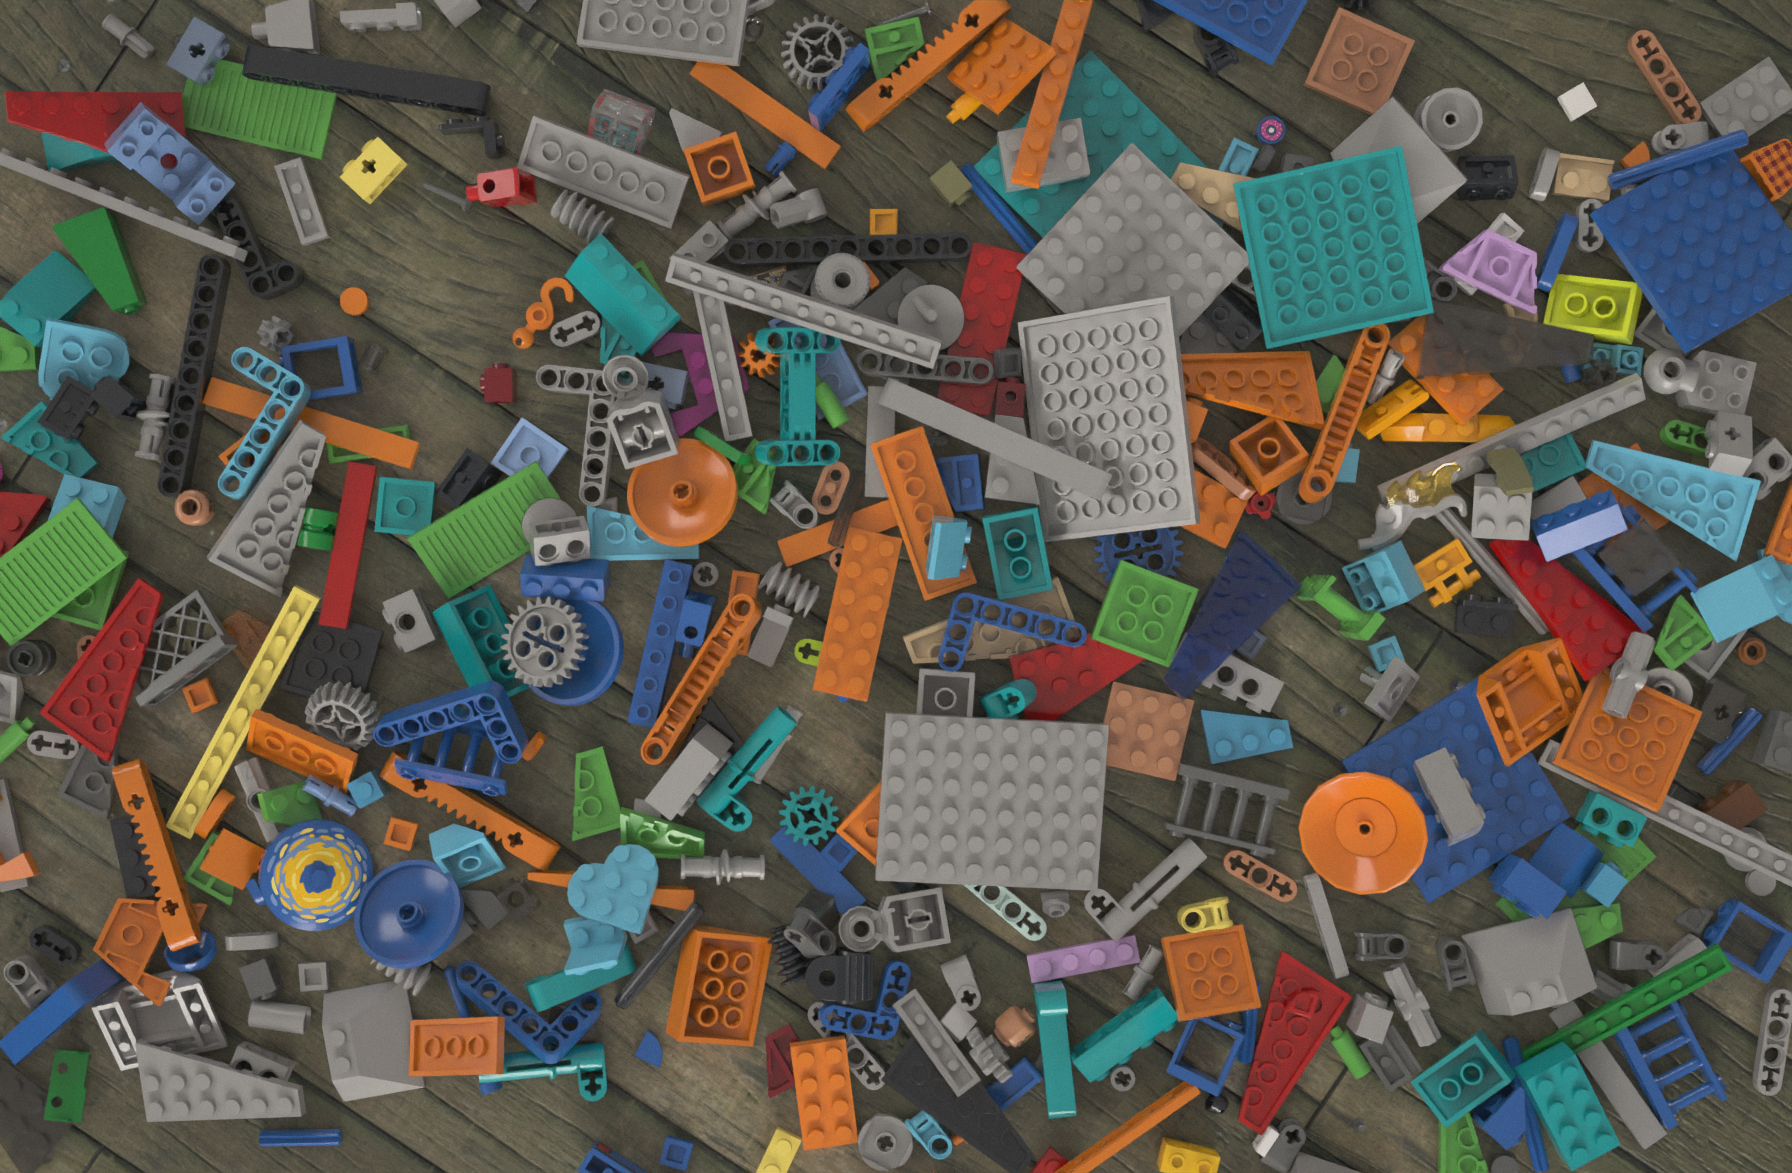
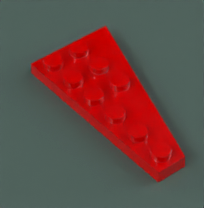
M5 91L4 93L7 122L41 133L46 132L59 136L67 141L85 144L90 148L107 152L104 143L140 102L144 103L186 138L181 92ZM170 153L164 154L160 159L161 165L165 168L173 167L177 161L176 156Z
M142 578L137 579L39 713L106 762L111 761L164 597L162 592Z
M1282 950L1277 962L1253 1055V1062L1250 1066L1237 1116L1238 1121L1261 1136L1352 998L1349 993ZM1305 990H1316L1321 993L1312 1019L1285 1011L1284 1008L1289 999Z

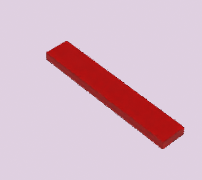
M355 462L348 463L319 625L348 630L378 470L377 466Z

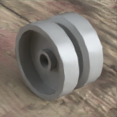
M1445 88L1424 98L1417 106L1413 117L1443 152H1452L1470 144L1479 134L1483 123L1482 109L1478 100L1470 92L1460 88ZM1449 117L1451 123L1447 124L1445 121V118Z

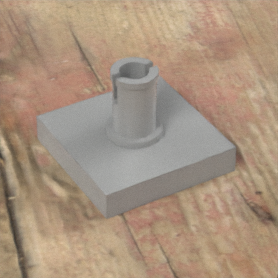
M1396 656L1383 674L1368 666L1364 671L1372 676V678L1364 673L1360 676L1361 682L1373 687L1364 703L1389 723L1420 678L1412 668Z

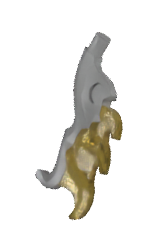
M1453 462L1444 463L1423 480H1420L1422 472L1419 470L1407 480L1406 485L1400 490H1397L1400 485L1397 480L1390 484L1386 491L1388 505L1380 504L1375 514V533L1369 538L1357 540L1359 550L1372 548L1375 551L1386 547L1400 538L1415 518L1426 519L1449 507H1457L1460 515L1465 517L1467 515L1465 500L1461 495L1454 493L1450 484L1452 474L1456 471H1462V467Z

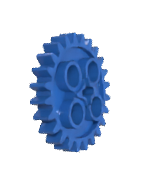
M1169 527L1153 529L1156 537L1151 543H1147L1142 539V531L1126 532L1124 534L1128 536L1129 543L1123 549L1118 548L1114 543V538L1117 534L1095 536L1094 539L1100 542L1101 545L1093 548V551L1100 552V556L1093 559V561L1102 562L1103 565L1097 572L1106 571L1107 575L1103 581H1110L1120 559L1123 561L1130 560L1136 566L1165 577L1167 575L1176 577L1177 574L1172 570V567L1182 565L1175 558L1184 553L1176 550V546L1183 542L1173 538L1179 531H1170ZM1136 543L1141 548L1157 544L1162 545L1160 550L1142 553L1141 559H1138L1137 555L1114 558L1115 553L1135 549ZM1152 554H1156L1161 558V566L1156 570H1152L1147 564L1148 557Z

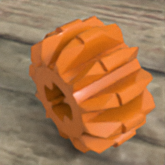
M752 332L747 334L748 341L742 340L740 342V346L745 350L737 353L738 357H745L746 359L740 364L741 367L750 365L748 374L753 375L757 371L760 378L765 377L766 371L770 375L775 374L776 369L774 366L780 367V359L777 358L780 357V353H763L766 354V357L763 359L758 358L757 355L760 353H757L759 349L755 344L756 335ZM772 333L768 337L770 347H773L775 344Z

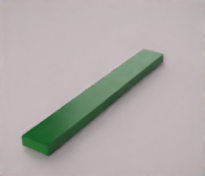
M1717 942L1521 1049L1524 1061H1527L1562 1041L1576 1055L1734 968Z

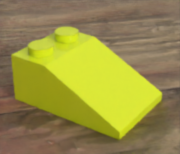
M1557 274L1555 282L1550 289L1543 328L1604 342L1632 345L1643 292L1636 282Z

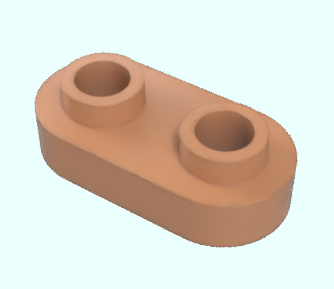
M837 461L832 465H826L822 471L812 497V505L820 514H832L840 505L850 479L849 469L844 463ZM834 470H838L842 474L841 478L837 481L831 478V473ZM829 496L831 504L823 506L821 504L822 497Z

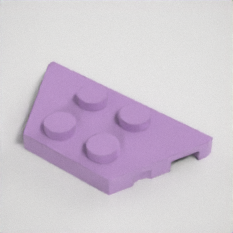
M1489 229L1482 231L1439 268L1440 271L1530 315H1535L1537 312V306H1534V289H1537V277L1535 275L1537 253Z

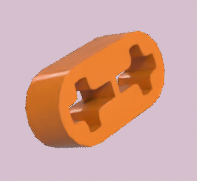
M222 789L208 807L194 832L207 840L220 825L233 805L236 796Z

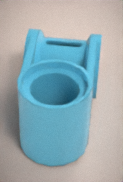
M924 1111L919 1112L911 1120L906 1119L904 1121L911 1134L920 1141L933 1158L939 1160L950 1155L953 1142L950 1133L941 1123ZM937 1138H942L947 1142L948 1146L943 1150H937L932 1145V1142Z

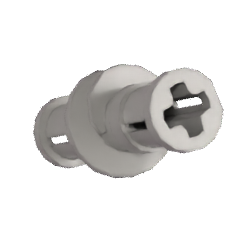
M783 171L779 173L780 176L772 183L760 189L758 194L752 190L753 198L743 194L745 204L736 208L735 212L725 220L717 222L730 241L735 239L734 236L747 226H751L760 216L770 220V206L778 203L790 192L795 193L797 191L794 184Z
M150 374L149 379L152 381L149 396H147L146 400L147 408L144 411H138L136 414L138 418L144 421L140 432L139 451H135V456L159 461L161 459V456L158 455L160 443L164 435L163 427H168L169 424L165 421V418H170V413L166 412L170 402L168 400L171 384H174L175 379L169 376Z
M727 849L722 850L720 857H685V854H681V879H685V877H716L717 885L721 884L723 877H726L727 882H730V877H759L760 880H764V855H760V858L729 857Z

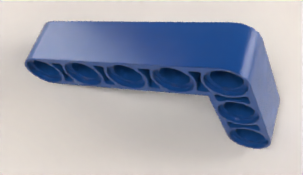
M961 592L953 599L938 653V661L940 666L948 672H954L961 668L975 621L1069 647L1081 646L1086 640L1087 632L1082 624L1073 620L978 594ZM962 597H969L973 601V607L969 612H961L958 609V601ZM991 604L997 605L1000 609L999 616L993 620L986 618L984 614L986 607ZM1016 612H1024L1027 616L1026 623L1021 627H1016L1012 624V616ZM1044 619H1050L1054 624V628L1049 634H1042L1039 631V624ZM955 624H962L966 629V633L961 639H955L950 635V629ZM1072 626L1080 629V637L1074 642L1068 641L1066 638V631ZM948 651H954L959 656L958 662L953 666H948L943 662V656Z
M487 681L388 712L383 715L373 733L374 739L378 744L389 747L480 719L498 757L503 762L509 764L519 761L528 743L527 735L504 687L495 681ZM485 696H490L494 701L487 699ZM461 704H465L469 709L462 707ZM497 720L503 721L506 725L500 724ZM509 744L516 746V748H512Z
M102 958L67 981L0 1041L1 1049L12 1063L17 1065L32 1054L86 1005L118 985L125 977Z
M465 961L456 969V980L459 990L490 1017H505V1029L547 1064H554L560 1061L601 1016L602 1000L600 995L595 991H588L579 995L549 1025L477 963ZM466 974H473L476 976L475 979H473L472 981H465L462 979V977ZM487 991L496 993V996L490 999L484 998L482 995ZM586 1003H592L596 1008L592 1011H586L582 1006ZM513 1008L517 1012L513 1016H506L503 1014V1011ZM567 1023H574L577 1028L573 1031H567L563 1026ZM527 1026H535L538 1029L532 1034H527L523 1031ZM554 1043L558 1046V1049L550 1052L545 1050L544 1046Z

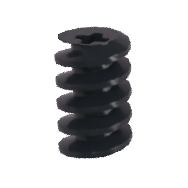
M791 924L780 925L765 931L766 934L774 935L767 943L777 945L770 952L771 955L780 956L774 962V965L783 966V969L776 974L777 976H786V980L781 982L780 986L790 985L805 979L808 968L803 966L809 962V958L801 956V951L784 936L785 928Z

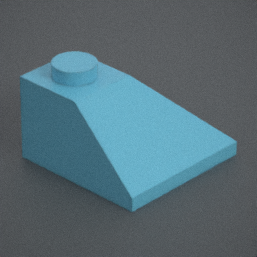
M452 824L429 834L434 861L443 873L448 872L456 880L460 888L507 869L500 855L482 832Z

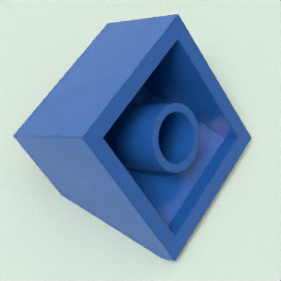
M1513 1080L1470 1112V1116L1506 1150L1516 1146L1522 1140V1134L1526 1130L1525 1090Z

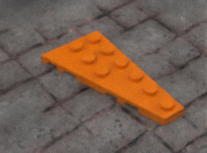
M1310 351L1181 354L1185 394L1320 430L1324 427L1325 423Z

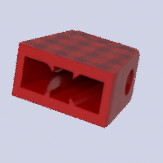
M519 168L479 173L477 175V183L467 184L466 194L469 201L480 200L481 203L491 207L537 203L534 175Z

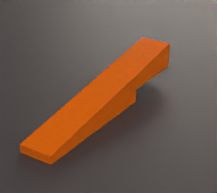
M532 869L528 872V880L568 888V883L576 871ZM657 885L651 904L686 911L692 902H696V887Z

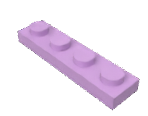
M1135 934L1124 935L1117 942L1112 938L1026 954L1032 983L1140 962Z

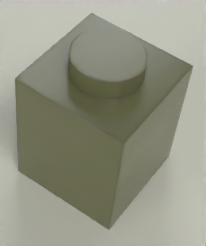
M952 160L930 177L929 183L950 208L954 204L961 206L971 197L969 192L972 190V184Z

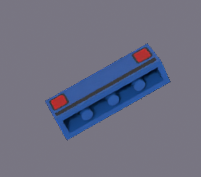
M597 1139L577 1170L580 1173H649Z

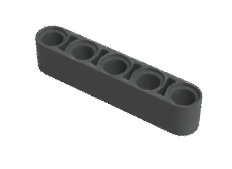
M865 349L859 354L857 359L860 370L871 377H889L892 379L971 386H987L995 377V370L991 363L983 358L938 355L932 372L926 375L919 372V364L905 360L906 366L903 371L894 372L892 370V363L898 357L873 349ZM876 356L878 358L876 368L872 370L866 369L864 362L867 357ZM952 363L961 365V372L956 377L947 375V367ZM982 365L989 368V375L985 379H977L974 376L975 369Z

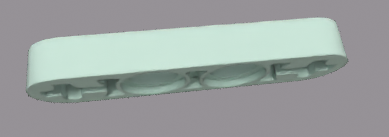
M964 885L1027 939L1037 941L1046 934L1047 927L1044 919L1007 887L998 886L1000 894L996 899L991 900L984 895L986 886L981 885L979 890H976L974 887L977 885ZM1011 902L1018 903L1021 907L1020 914L1016 917L1007 916L1005 913L1007 904ZM1026 911L1030 913L1027 916L1030 922H1040L1039 929L1041 931L1039 933H1028L1029 926L1023 921L1021 926L1017 924V922L1023 919Z

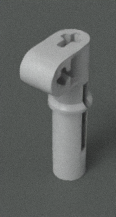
M1188 837L1140 883L1134 882L1133 889L1118 903L1108 892L1097 888V891L1090 890L1087 892L1083 901L1084 907L1108 935L1117 942L1151 910H1157L1159 908L1157 904L1207 859V856ZM1176 865L1178 869L1132 911L1130 907ZM1094 895L1098 898L1101 896L1105 898L1102 901L1105 907L1111 902L1115 904L1100 920L1096 916L1102 910L1098 907L1094 909L1091 907L1093 904L1091 898Z

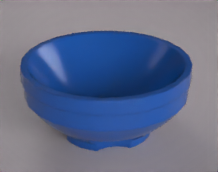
M200 930L202 937L200 943L174 952L171 951L167 944L164 954L169 966L174 970L187 973L205 969L217 952L216 940L213 934L206 930ZM201 957L200 960L188 963V961L193 958Z

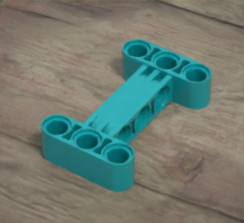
M762 328L757 332L755 344L761 352L780 353V440H764L757 445L755 455L760 463L772 466L832 465L838 461L840 457V447L838 444L831 440L816 439L815 353H832L836 351L840 346V338L825 334L827 343L825 347H822L820 338L825 333L809 328ZM771 333L775 337L773 347H770L768 344V337ZM796 334H799L801 337L799 347H796L794 343ZM825 445L827 449V454L822 459L820 451L821 448ZM773 446L776 453L774 458L770 460L768 452ZM800 446L801 456L796 459L794 452L796 447Z

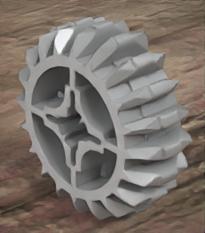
M815 14L813 23H809L808 18L803 17V27L795 22L793 27L796 33L789 30L786 32V36L792 41H782V47L788 50L781 52V58L789 59L783 63L784 69L793 68L788 73L791 79L799 75L797 85L801 86L807 80L808 90H812L813 84L817 83L818 90L823 91V83H825L829 74L834 69L839 71L845 63L842 59L849 50V45L854 40L852 36L845 37L848 33L847 27L838 30L840 26L839 20H835L832 25H829V16L826 15L823 22H819V16ZM812 33H825L818 40L805 38ZM833 38L841 47L839 61L828 51ZM798 45L808 54L804 68L796 60L795 55ZM820 48H823V55L826 56L818 55L815 58L811 50L819 51ZM820 65H825L829 68L833 67L824 73H811Z
M339 680L335 684L328 682L324 686H320L311 695L305 709V714L307 715L305 722L310 724L309 731L316 732L317 736H322L339 746L349 749L353 748L357 751L362 746L366 747L374 738V729L381 720L379 718L381 710L376 708L377 701L369 700L370 693H362L361 687L353 688L351 682L344 686Z

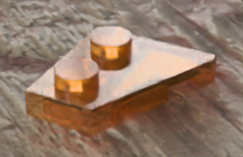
M239 610L222 621L221 624L228 636H234L239 644L233 651L246 670L249 671L272 626L243 610Z

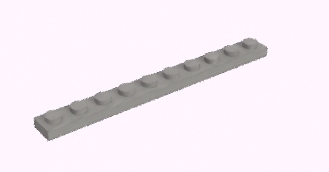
M2 148L0 152L1 166L240 261H245L248 251L239 248L240 242L227 236H224L223 240L214 238L216 232L199 226L198 230L189 228L191 222L176 216H174L173 221L164 218L166 213L149 206L148 211L140 208L141 203L125 196L124 200L121 201L115 198L117 193L100 187L99 191L91 189L92 183L75 177L73 182L66 179L67 173L51 167L48 172L42 169L43 164L30 158H26L25 162L17 159L19 154Z
M675 252L671 257L665 279L666 282L928 368H934L942 343L941 339Z
M1637 373L1384 482L1377 486L1382 504L1386 506L1396 498L1411 502L1491 467L1486 461L1487 451L1515 448L1518 454H1522L1644 401L1646 398L1642 379Z
M1552 739L1548 740L1537 762L1539 765L1792 887V855L1666 795L1660 811L1656 813L1553 764L1552 761L1560 743Z

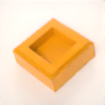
M870 209V235L898 234V209Z

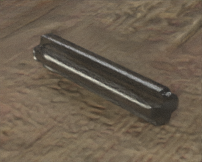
M853 469L828 538V544L840 548L843 544L866 474L862 470Z

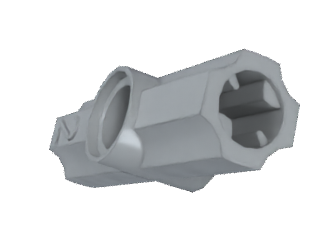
M1631 632L1622 657L1611 668L1609 678L1612 682L1602 705L1604 712L1620 718L1627 717L1636 692L1640 691L1647 681L1648 670H1646V667L1656 644L1654 638L1646 634Z
M255 757L234 766L246 793L247 806L254 812L266 842H270L288 826L281 823L266 822L263 819L257 794L273 790L274 788L271 787L259 758Z
M1401 961L1387 966L1381 972L1394 996V1004L1402 1019L1407 1022L1418 1046H1429L1437 1042L1441 1035L1428 1011L1430 1009L1429 1004L1420 988L1416 987L1405 963Z

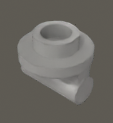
M1068 890L1040 892L1042 910L1050 917H1061L1070 909Z

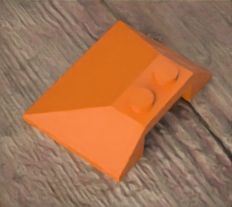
M1554 638L1518 648L1479 676L1476 692L1504 765L1508 767L1569 724L1583 695L1561 638Z

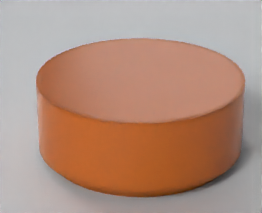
M351 287L341 294L340 305L346 313L359 316L364 314L369 308L370 301L365 291Z

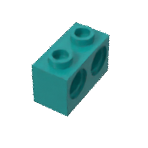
M1589 790L1575 820L1583 824L1582 830L1597 836L1598 832H1601L1608 836L1607 842L1622 848L1623 844L1630 847L1634 846L1648 817L1597 792ZM1600 808L1602 810V818L1594 822L1592 813L1595 809ZM1625 820L1627 829L1623 834H1619L1617 826L1621 821Z

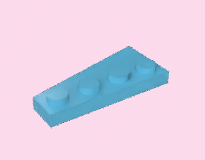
M587 506V525L590 534L591 554L589 559L609 561L700 559L699 544L687 547H673L661 544L648 537L639 528L632 516Z

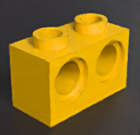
M1162 1137L1156 1164L1159 1171L1164 1173H1217L1221 1157L1216 1149Z

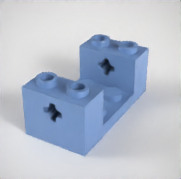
M142 102L136 106L104 143L107 152L131 170L133 168L173 200L175 206L198 225L202 223L236 184L227 172ZM170 153L176 156L177 161L173 167L165 168L161 165L160 159L164 154Z

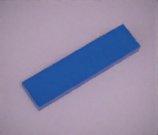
M784 825L769 840L842 915L851 908L861 906L867 898L841 872L837 871L818 854L820 851L810 841H808L807 846H803L801 838L795 843L792 842L794 834H784L785 830L788 829L787 825Z

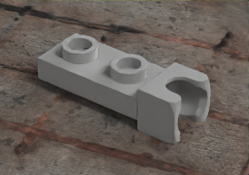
M414 2L396 3V8L340 11V22L351 32H365L366 28L377 27V30L391 31L394 30V26H399L403 31L422 30L421 8L417 7V3Z

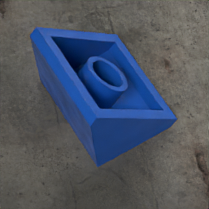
M1559 822L1558 825L1553 827L1528 863L1567 891L1565 895L1572 899L1601 860L1604 853L1590 840L1562 822Z

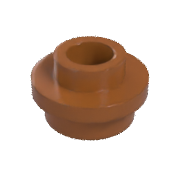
M1745 638L1738 645L1737 655L1743 663L1756 665L1765 658L1766 647L1758 638ZM1750 646L1754 648L1752 656L1747 654V649Z

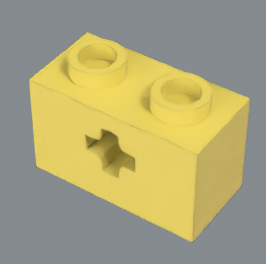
M379 137L375 140H369L361 150L363 153L356 160L349 161L342 170L344 173L340 176L347 185L369 204L408 165ZM370 164L376 169L374 173H371L368 169Z

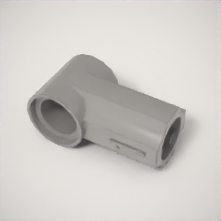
M818 188L807 190L798 194L795 198L770 206V218L777 229L803 221L806 224L812 223L828 216Z

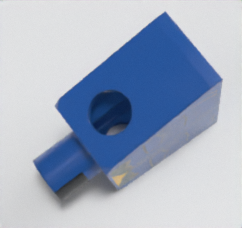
M693 590L685 597L675 637L676 641L682 642L679 651L680 656L694 659L697 648L703 646L708 637L718 597ZM690 626L695 627L697 631H693Z

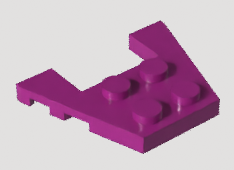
M666 333L651 347L654 358L683 351L698 402L697 406L671 413L678 437H682L719 410L702 334ZM732 335L742 387L745 394L747 391L750 390V386L747 380L745 369L740 365L742 363V359L737 355L739 349L736 342V338L734 335Z

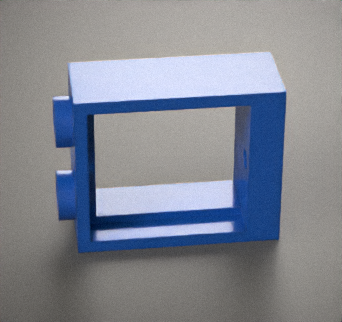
M344 336L281 347L282 355H279L280 366L296 376L294 354L338 347L344 386L311 391L308 402L363 393L353 338ZM299 384L291 387L290 396H295L300 392Z
M1729 898L1728 901H1725L1718 910L1719 916L1715 923L1706 929L1702 943L1707 948L1717 942L1719 944L1738 911L1773 931L1753 966L1722 949L1732 964L1768 984L1792 945V933L1742 902Z
M1216 1016L1188 1020L1166 1072L1217 1097L1222 1092L1247 1033L1241 1030L1243 1026L1229 1019L1225 1023L1217 1019ZM1199 1020L1236 1038L1218 1080L1181 1062Z

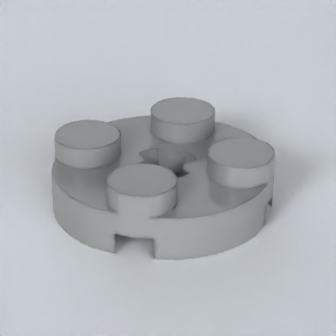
M877 1113L861 1127L858 1135V1147L867 1165L879 1171H889L906 1163L912 1153L913 1139L903 1119L893 1114ZM886 1135L890 1136V1141L893 1145L886 1146L885 1149L881 1148V1142L878 1139L880 1137L884 1138Z

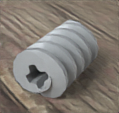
M565 189L551 209V216L553 218L560 216V223L564 225L569 223L571 231L578 229V236H587L589 244L600 233L606 237L615 218L611 217L605 222L603 220L605 216L604 210L597 215L594 214L597 205L593 204L587 209L585 207L587 203L586 197L578 202L576 200L579 192L575 191L569 196L567 194L568 189Z
M778 562L775 566L770 567L757 589L760 590L767 585V595L777 591L776 601L786 597L784 606L789 607L795 603L794 612L796 613L804 608L803 618H805L819 596L820 587L817 585L810 590V580L807 579L800 584L801 575L798 573L793 578H790L792 569L788 568L781 572L782 563Z
M378 962L376 967L378 971L387 967L385 973L387 977L396 973L394 982L397 984L405 979L403 987L405 990L414 986L413 996H416L432 975L429 973L431 963L424 967L397 969L387 967Z

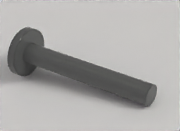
M927 0L924 1L926 6L883 21L882 25L914 18L928 13L931 17L932 13Z
M427 181L424 182L423 188L461 204L463 211L467 212L471 207L472 201H469L467 197L462 198Z

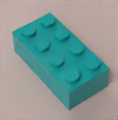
M1563 1041L1514 1067L1557 1154L1571 1171L1621 1145L1575 1053Z

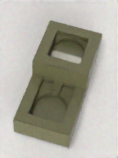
M1515 448L1487 451L1486 461L1496 472V484L1506 496L1533 492L1534 487L1528 470Z

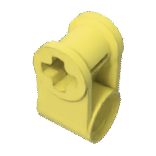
M1228 897L1211 898L1203 902L1182 906L1177 913L1178 923L1191 933L1233 926V921L1229 919L1227 909ZM1196 912L1198 915L1196 923L1186 925L1185 918L1187 914Z

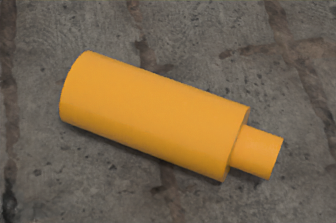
M964 93L951 105L952 111L946 118L952 124L959 119L964 121L982 104L967 93Z

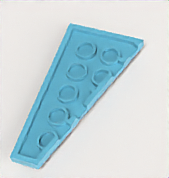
M1592 440L1584 467L1734 561H1737L1761 483L1760 480L1712 471L1708 467Z

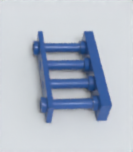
M1621 502L1618 505L1626 526L1631 523L1641 536L1608 563L1604 561L1600 564L1594 556L1597 554L1596 550L1614 536L1572 553L1645 633L1653 627L1649 619L1653 616L1651 613L1686 585L1693 593H1696L1698 588L1694 583L1698 579L1687 567L1682 570L1639 523L1638 520L1642 517L1633 506L1630 505L1626 508ZM1650 544L1660 557L1626 584L1623 582L1619 585L1612 578L1615 575V571ZM1669 565L1679 577L1648 602L1637 606L1631 599L1634 595L1633 592L1665 566Z
M480 719L443 730L444 733L434 766L418 763L425 736L412 740L407 760L395 758L394 765L397 774L408 780L420 778L481 790L489 796L507 794L506 780L500 779L504 762L500 760L496 752L489 777L473 774L481 741L485 740V738L489 739ZM497 720L500 724L506 725L503 721ZM458 733L471 737L462 771L445 768L454 735Z
M1679 1000L1666 1005L1668 1009L1632 1028L1628 1026L1613 1034L1659 1123L1668 1130L1678 1125L1674 1117L1677 1114L1676 1111L1712 1093L1721 1101L1728 1099L1723 1091L1726 1089V1085L1719 1074H1714L1684 1017L1688 1014ZM1672 1019L1674 1020L1680 1034L1646 1052L1643 1050L1639 1051L1635 1043L1638 1041V1037ZM1687 1044L1693 1056L1692 1059L1658 1077L1651 1074L1648 1067L1652 1061ZM1698 1068L1700 1069L1706 1083L1671 1101L1669 1099L1665 1100L1661 1093L1664 1090V1086Z

